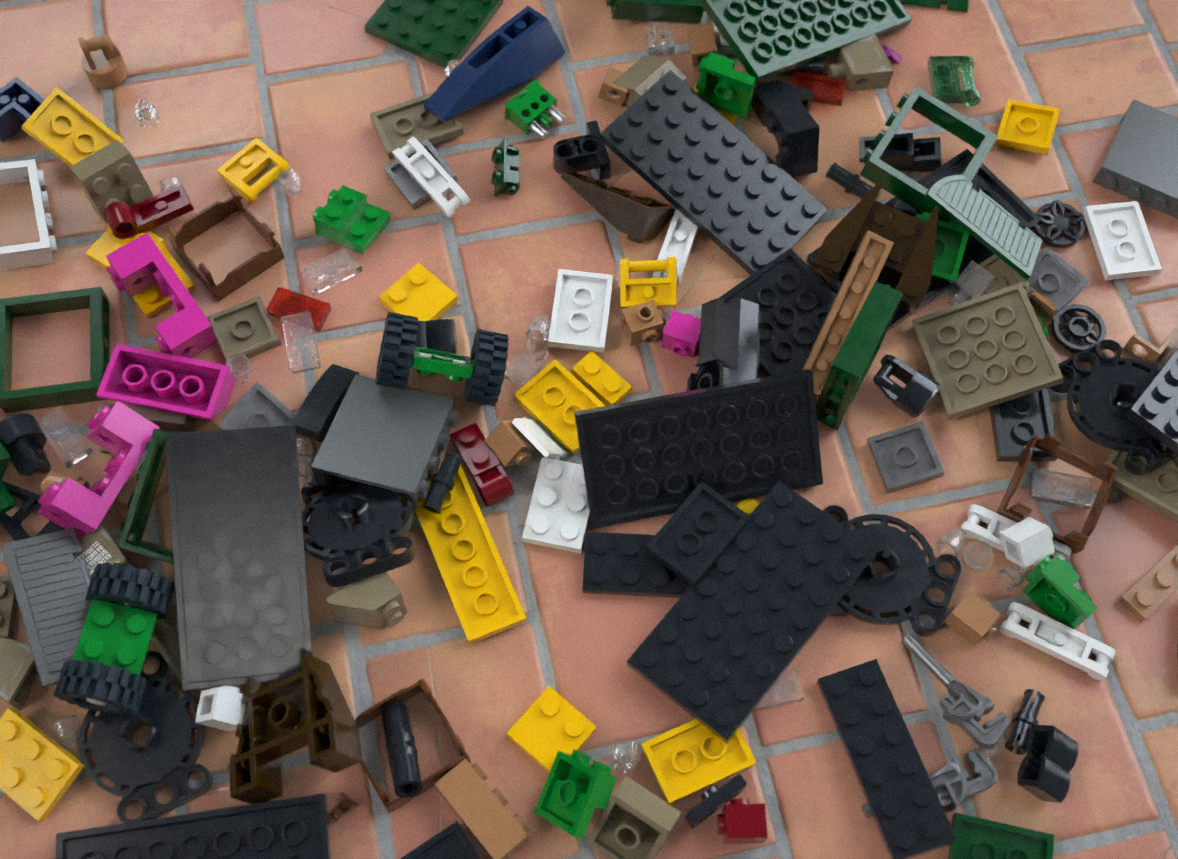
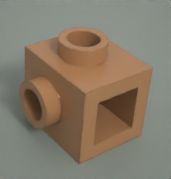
M698 23L693 27L687 28L693 67H698L702 58L708 57L710 52L718 54L717 48L721 47L719 32H714L712 23Z
M654 300L622 309L621 325L630 346L643 342L652 343L659 337H662L663 325H666V319L662 309H657Z
M514 419L501 420L484 440L504 467L526 464L532 458L531 453L536 449L512 424Z
M968 591L944 623L975 646L981 638L987 641L996 631L998 626L994 622L1000 613L995 610L989 601L979 598L971 591Z

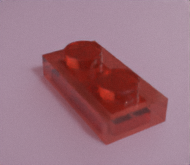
M795 71L792 84L812 90L814 93L813 102L841 106L846 79Z
M278 287L266 310L270 316L320 332L331 311L329 303Z

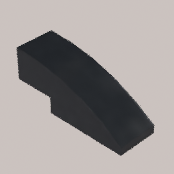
M913 133L894 134L879 159L900 171L933 172L941 166L940 137L913 139ZM877 136L859 137L860 162L864 163L861 160L869 148L872 150L876 149L877 146L873 142Z
M332 364L316 382L300 407L292 425H295V433L323 443L355 374L359 375V372Z

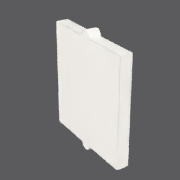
M523 417L515 418L512 421V424L545 458H556L559 460L560 458H567L570 454L535 419Z

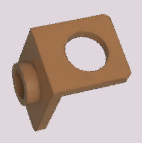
M611 67L608 68L598 98L622 107L628 89L613 82L624 72ZM612 90L618 92L620 95L617 96Z
M1035 291L1031 296L1030 303L1036 316L1041 317L1042 327H1047L1055 318L1057 308L1050 298L1040 295Z
M1175 327L1159 349L1137 334H1133L1123 347V350L1137 360L1153 365L1159 356L1165 359L1175 346L1170 341L1176 335L1178 329ZM1134 344L1144 347L1147 354L1139 353L1134 348Z

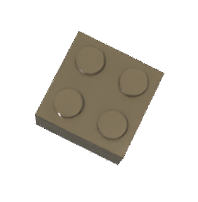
M118 140L69 167L93 209L106 223L108 221L105 216V209L110 204L125 202L131 207L154 196L131 153Z

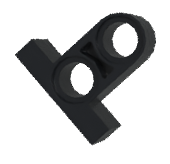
M597 120L586 123V135L563 139L554 144L553 168L557 173H578L596 169L599 180L610 178L611 162L605 144L599 140L601 132Z

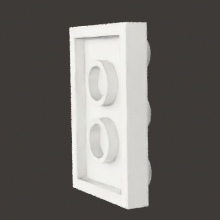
M1138 201L1085 207L1082 213L1105 280L1159 274L1162 268Z
M558 269L548 347L604 353L613 275Z
M542 457L522 535V542L581 554L589 520L582 465Z

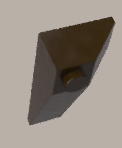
M562 172L561 178L618 231L627 234L628 240L636 243H643V240H654L673 217L676 210L673 206L647 196L645 198L638 196L630 197L631 191L623 188L609 187L607 189L608 184L606 182L576 172Z

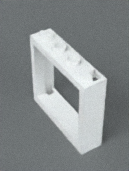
M35 159L0 163V185L30 181L40 242L0 247V271L54 263L52 251L57 250L55 235L49 236L48 231L54 229L51 213H45V208L50 207L47 191H41V186H46L43 169L37 170Z

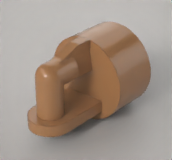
M101 35L88 40H84L83 37L78 38L84 53L81 61L82 66L91 84L101 89H110L120 85L127 76V67L118 46L107 35Z

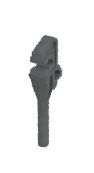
M908 634L902 640V643L948 690L949 694L942 695L939 701L940 707L944 710L942 718L951 724L959 725L978 746L985 749L993 748L1009 727L1011 721L1003 712H1000L995 716L994 720L986 721L983 727H981L978 722L981 720L982 715L989 714L995 704L990 698L977 693L955 679L911 634Z
M979 748L969 751L964 755L966 762L971 766V775H978L979 778L967 782V778L970 776L962 768L960 756L952 758L943 768L929 776L943 807L950 805L951 809L954 810L967 797L986 790L996 783L998 779L997 770ZM868 803L862 805L866 818L873 816Z

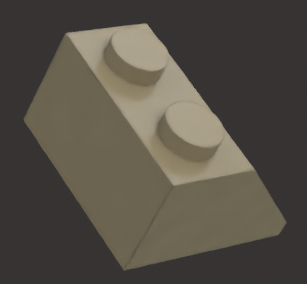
M644 55L613 83L628 89L624 103L630 107L668 71L671 70L684 82L687 76L669 59ZM612 90L617 96L620 95L618 92Z
M387 572L348 584L326 598L336 620L342 624L382 630L386 626L393 627L397 625L407 613L402 594Z
M626 776L610 797L606 808L603 810L586 843L609 859H655L682 812Z

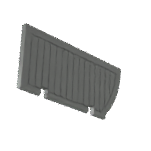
M75 528L1 544L42 689L57 684L64 662L66 660H73L91 605L89 600H86V593L91 581L85 559L75 561L73 554L82 552Z

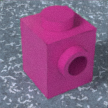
M672 311L663 333L662 348L671 350L679 356L687 355L694 357L696 349L700 347L701 319L692 314Z

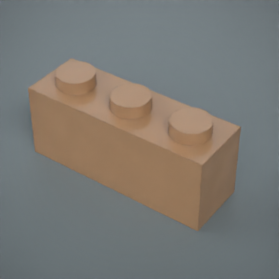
M465 758L434 784L436 790L491 859H508L528 842V835L525 832L529 827L517 813L512 816L504 807L508 804V801L497 788L491 791L484 780L488 777L476 762L471 766Z

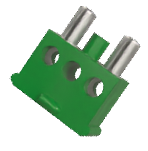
M534 80L505 104L504 118L506 120L509 119L526 135L533 131L541 139H544L548 132L539 124L542 123L547 128L552 123L549 116L553 117L559 124L565 122L566 117L556 109L557 99L539 85L540 82L538 80Z

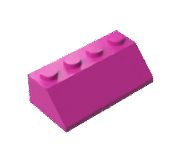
M116 344L96 396L102 399L212 420L227 407L236 381L229 366Z

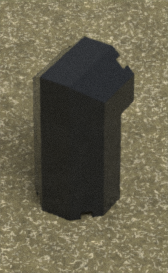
M733 298L732 304H724V299H714L702 304L699 360L695 365L700 368L696 374L691 373L687 379V391L758 378L761 323L759 304L741 298Z

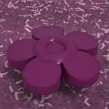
M881 44L887 58L893 63L898 64L902 59L901 56L892 48Z

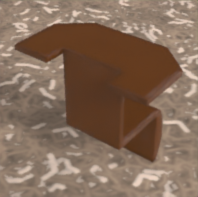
M340 792L344 797L343 801L339 806H335L329 814L336 821L342 813L347 812L352 804L359 806L348 798L344 792Z

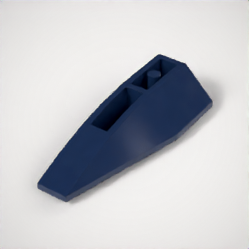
M529 6L525 7L495 30L453 70L424 104V109L442 122H445L534 80L565 54V50L548 18Z

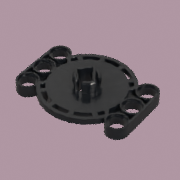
M1105 339L1059 363L1058 366L1061 373L1066 375L1070 381L1050 388L1058 393H1067V410L1072 422L1082 434L1102 447L1128 452L1124 461L1125 468L1131 474L1143 476L1178 456L1173 450L1169 452L1159 451L1155 443L1160 441L1125 416L1160 370L1146 362L1121 357L1122 347L1114 340ZM1103 349L1111 350L1114 352L1115 357H1104L1100 351ZM1079 362H1087L1091 364L1093 369L1088 371L1082 370L1077 364ZM1117 400H1123V401L1128 402V403H1125V402L1120 401V402L1117 403L1116 407H1115V405H1114L1115 401H1117ZM1073 402L1076 404V411L1074 409ZM1135 455L1142 456L1147 460L1148 464L1144 466L1136 465L1131 457Z
M333 475L327 486L315 484V481H311L301 489V495L306 505L302 512L304 550L312 557L325 562L322 566V571L328 585L342 587L405 566L414 559L415 550L412 540L405 536L414 516L413 503L409 494L397 491L394 493L389 489ZM351 483L347 487L338 488L343 484ZM322 492V494L316 497H310L315 493ZM404 500L407 502V507H402ZM359 520L360 523L354 525L353 521ZM304 533L310 535V538L305 540ZM399 548H407V550L402 553L393 554V552ZM369 558H376L370 564H362L363 561ZM345 568V571L340 574H331L336 569Z
M837 505L826 507L823 512L838 515L841 519V524L851 530V526L855 525V529L852 532L879 550L878 555L872 562H882L889 569L888 574H882L880 579L874 576L877 571L871 562L838 605L848 614L867 623L893 625L910 619L912 629L919 636L929 637L935 634L942 624L961 574L962 566L958 558L951 554H942L936 558L926 538L915 527L899 518L882 514H868L849 520L847 512L842 507ZM867 521H881L880 524H863V522ZM888 523L897 525L902 529L906 530V532H903L896 527L889 526ZM911 535H913L920 542L924 550L920 549L917 542L910 537ZM926 557L929 558V563L926 562ZM941 562H947L954 568L952 576L943 575L939 571L938 566ZM929 589H940L944 594V601H933L929 597ZM921 614L931 616L934 620V627L931 629L923 628L919 624L918 617ZM894 615L896 616L895 618H879V617H889V616H894Z
M147 651L140 677L145 678L147 683L138 713L129 716L99 711L100 713L96 717L94 715L97 711L84 708L89 711L85 715L80 729L79 752L81 762L85 765L84 768L88 776L100 788L115 796L123 797L118 804L117 815L124 823L155 819L204 795L210 790L213 783L211 772L205 766L195 764L203 746L205 725L195 723L188 708L192 704L197 714L198 703L187 690L183 691L181 684L164 677L168 670V664L162 655L156 651ZM151 659H158L160 661L158 671L154 674H145L144 665ZM170 686L180 690L185 696L180 700L175 694L170 692ZM90 723L94 725L91 731V740L89 743H86L87 732ZM150 726L152 728H150L149 735L144 740L146 747L133 744L134 733L141 727ZM198 730V738L196 741L195 748L193 749L195 742V732ZM87 752H92V757L97 765L94 769L89 764ZM197 771L203 772L205 774L203 785L197 789H191L188 786L190 775ZM106 775L116 783L112 788L104 784L98 777ZM166 786L172 787L174 789L172 800L166 804H160L157 801L159 790ZM126 787H129L127 792L123 791ZM135 801L141 802L143 806L141 815L136 819H128L126 816L128 805Z

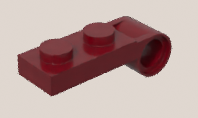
M181 184L131 207L125 202H114L105 209V216L113 235L118 239H127L189 213L194 208L186 190Z
M476 422L449 434L451 442L458 454L464 459L463 462L475 481L479 494L487 507L515 494L506 472L494 452L484 441L485 437Z

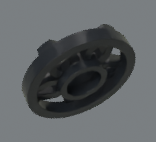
M1053 201L1041 206L1036 212V215L1042 219L1040 224L1047 227L1045 234L1041 230L1040 225L1035 227L1034 232L1044 243L1058 248L1070 247L1076 244L1084 233L1085 223L1083 214L1068 204L1061 203V201ZM1055 209H1058L1060 214H1057ZM1077 224H1078V227H1079V231H1077L1076 228L1074 227V226H1076ZM1060 236H1063L1064 238H1066V239H1068V240H1067V241H1059V240H1056V239L1059 238Z
M1073 304L1063 307L1055 315L1052 321L1051 333L1061 346L1069 350V352L1077 354L1104 340L1106 326L1096 311L1084 305ZM1074 311L1085 313L1087 316L1079 317ZM1063 315L1064 323L1058 324L1060 316ZM1096 323L1099 328V335L1092 330ZM1073 339L1078 341V345H1074ZM1084 342H1085L1086 344H1089V346H1082V345H1083Z

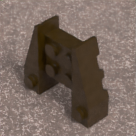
M878 182L825 237L813 262V270L839 281L850 256H855L865 232L869 230L894 242L882 270L900 277L895 290L903 293L898 307L916 314L931 283L939 207H934L928 222L922 221L878 202L877 199L882 188V183Z
M304 652L301 654L302 671L272 685L264 684L252 678L246 679L242 703L246 704L243 722L242 724H237L235 737L239 738L236 754H231L229 763L230 798L249 804L268 802L282 796L280 757L305 746H308L310 764L335 773L362 762L359 729L329 663Z

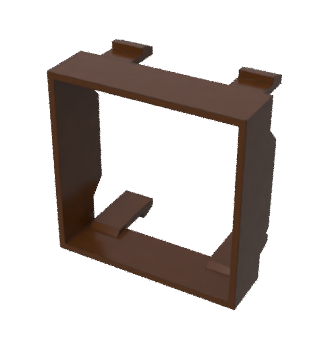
M232 186L229 188L232 197L224 202L216 201L186 220L177 232L171 226L167 227V233L170 235L168 238L173 249L218 302L285 258L281 245L273 238L275 233L266 223H260L241 202L243 197ZM239 210L272 249L268 252H259L230 271L224 281L216 285L206 266L200 263L198 268L184 252L183 246Z
M1048 433L1044 438L1036 435L1028 441L996 513L1017 523L1026 519L1024 516H1028L1031 513L1032 509L1020 503L1015 504L1009 509L1007 507L1024 475L1034 447L1103 480L1081 533L1073 531L1063 537L1052 531L1054 540L1071 548V553L1076 554L1084 549L1090 534L1096 527L1110 494V486L1116 475L1115 472L1118 471V467L1104 460L1100 465H1096L1060 447L1059 445L1063 440Z
M420 679L412 686L390 695L362 712L355 719L359 729L381 716V710L386 705L396 702L402 703L417 693L423 692L428 702H431L450 733L455 748L463 758L422 781L423 789L418 795L435 786L434 784L465 758L471 763L464 745L453 731L424 679ZM364 761L360 762L388 813L393 812L418 796L398 797L387 804L389 799L378 780L374 781Z

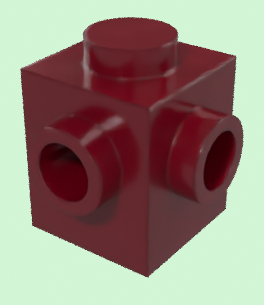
M744 798L732 799L730 804H725L722 814H717L718 835L723 834L724 844L764 843L768 838L765 804H750L749 799Z

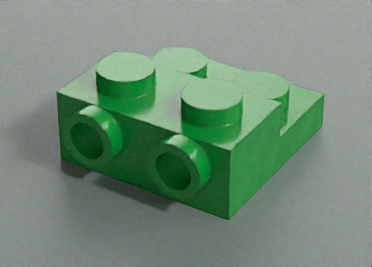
M710 52L708 57L702 58L698 68V72L701 73L696 84V89L699 90L698 95L712 107L746 119L750 112L756 78L747 73L734 70V60Z
M342 185L338 191L333 189L330 192L325 207L318 206L313 214L315 234L364 254L391 221V213L367 203L366 194Z
M923 212L921 215L916 214L915 218L928 222L931 213ZM938 220L931 275L932 278L950 283H955L969 237V233L953 220H948V222Z
M1047 555L1025 578L1029 584L1022 592L1051 619L1072 629L1078 627L1097 609L1085 592L1073 586L1081 578L1076 573L1074 567L1057 555L1053 559Z
M573 749L572 754L558 750L534 813L570 835L583 839L595 808H606L617 777L610 774L611 766L597 760H593L592 764L589 763L591 756L575 749Z

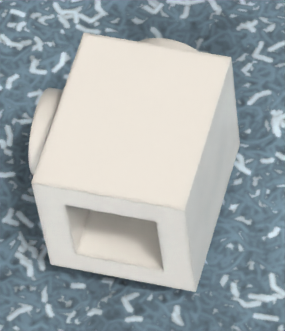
M1031 517L1000 532L1006 558L1024 569L1041 562L1047 555L1055 553L1051 529L1046 524Z
M224 685L201 691L195 723L224 731L236 730L237 724H242L246 707V704L242 703L243 694L240 693V688Z

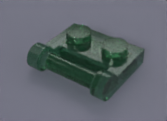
M971 56L929 57L927 64L933 97L943 103H965L967 106H975L980 103V93L976 91L972 70L974 68V60ZM957 69L962 71L965 85V90L961 91Z

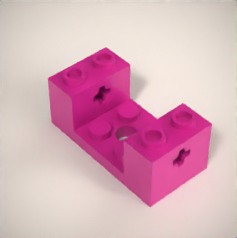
M147 232L106 255L110 264L106 269L119 292L125 290L128 296L132 298L157 283L165 297L169 296L173 303L172 307L176 314L155 326L158 333L155 340L159 345L158 348L161 353L192 358L217 343L212 324Z
M119 401L114 402L109 407L104 405L99 412L97 411L87 424V427L91 430L86 438L114 454L103 469L106 475L100 481L97 480L90 490L69 477L60 483L55 481L51 487L48 486L38 500V503L42 504L37 512L38 514L64 529L75 528L80 538L97 529L146 450V442L151 441L154 429H159V426Z

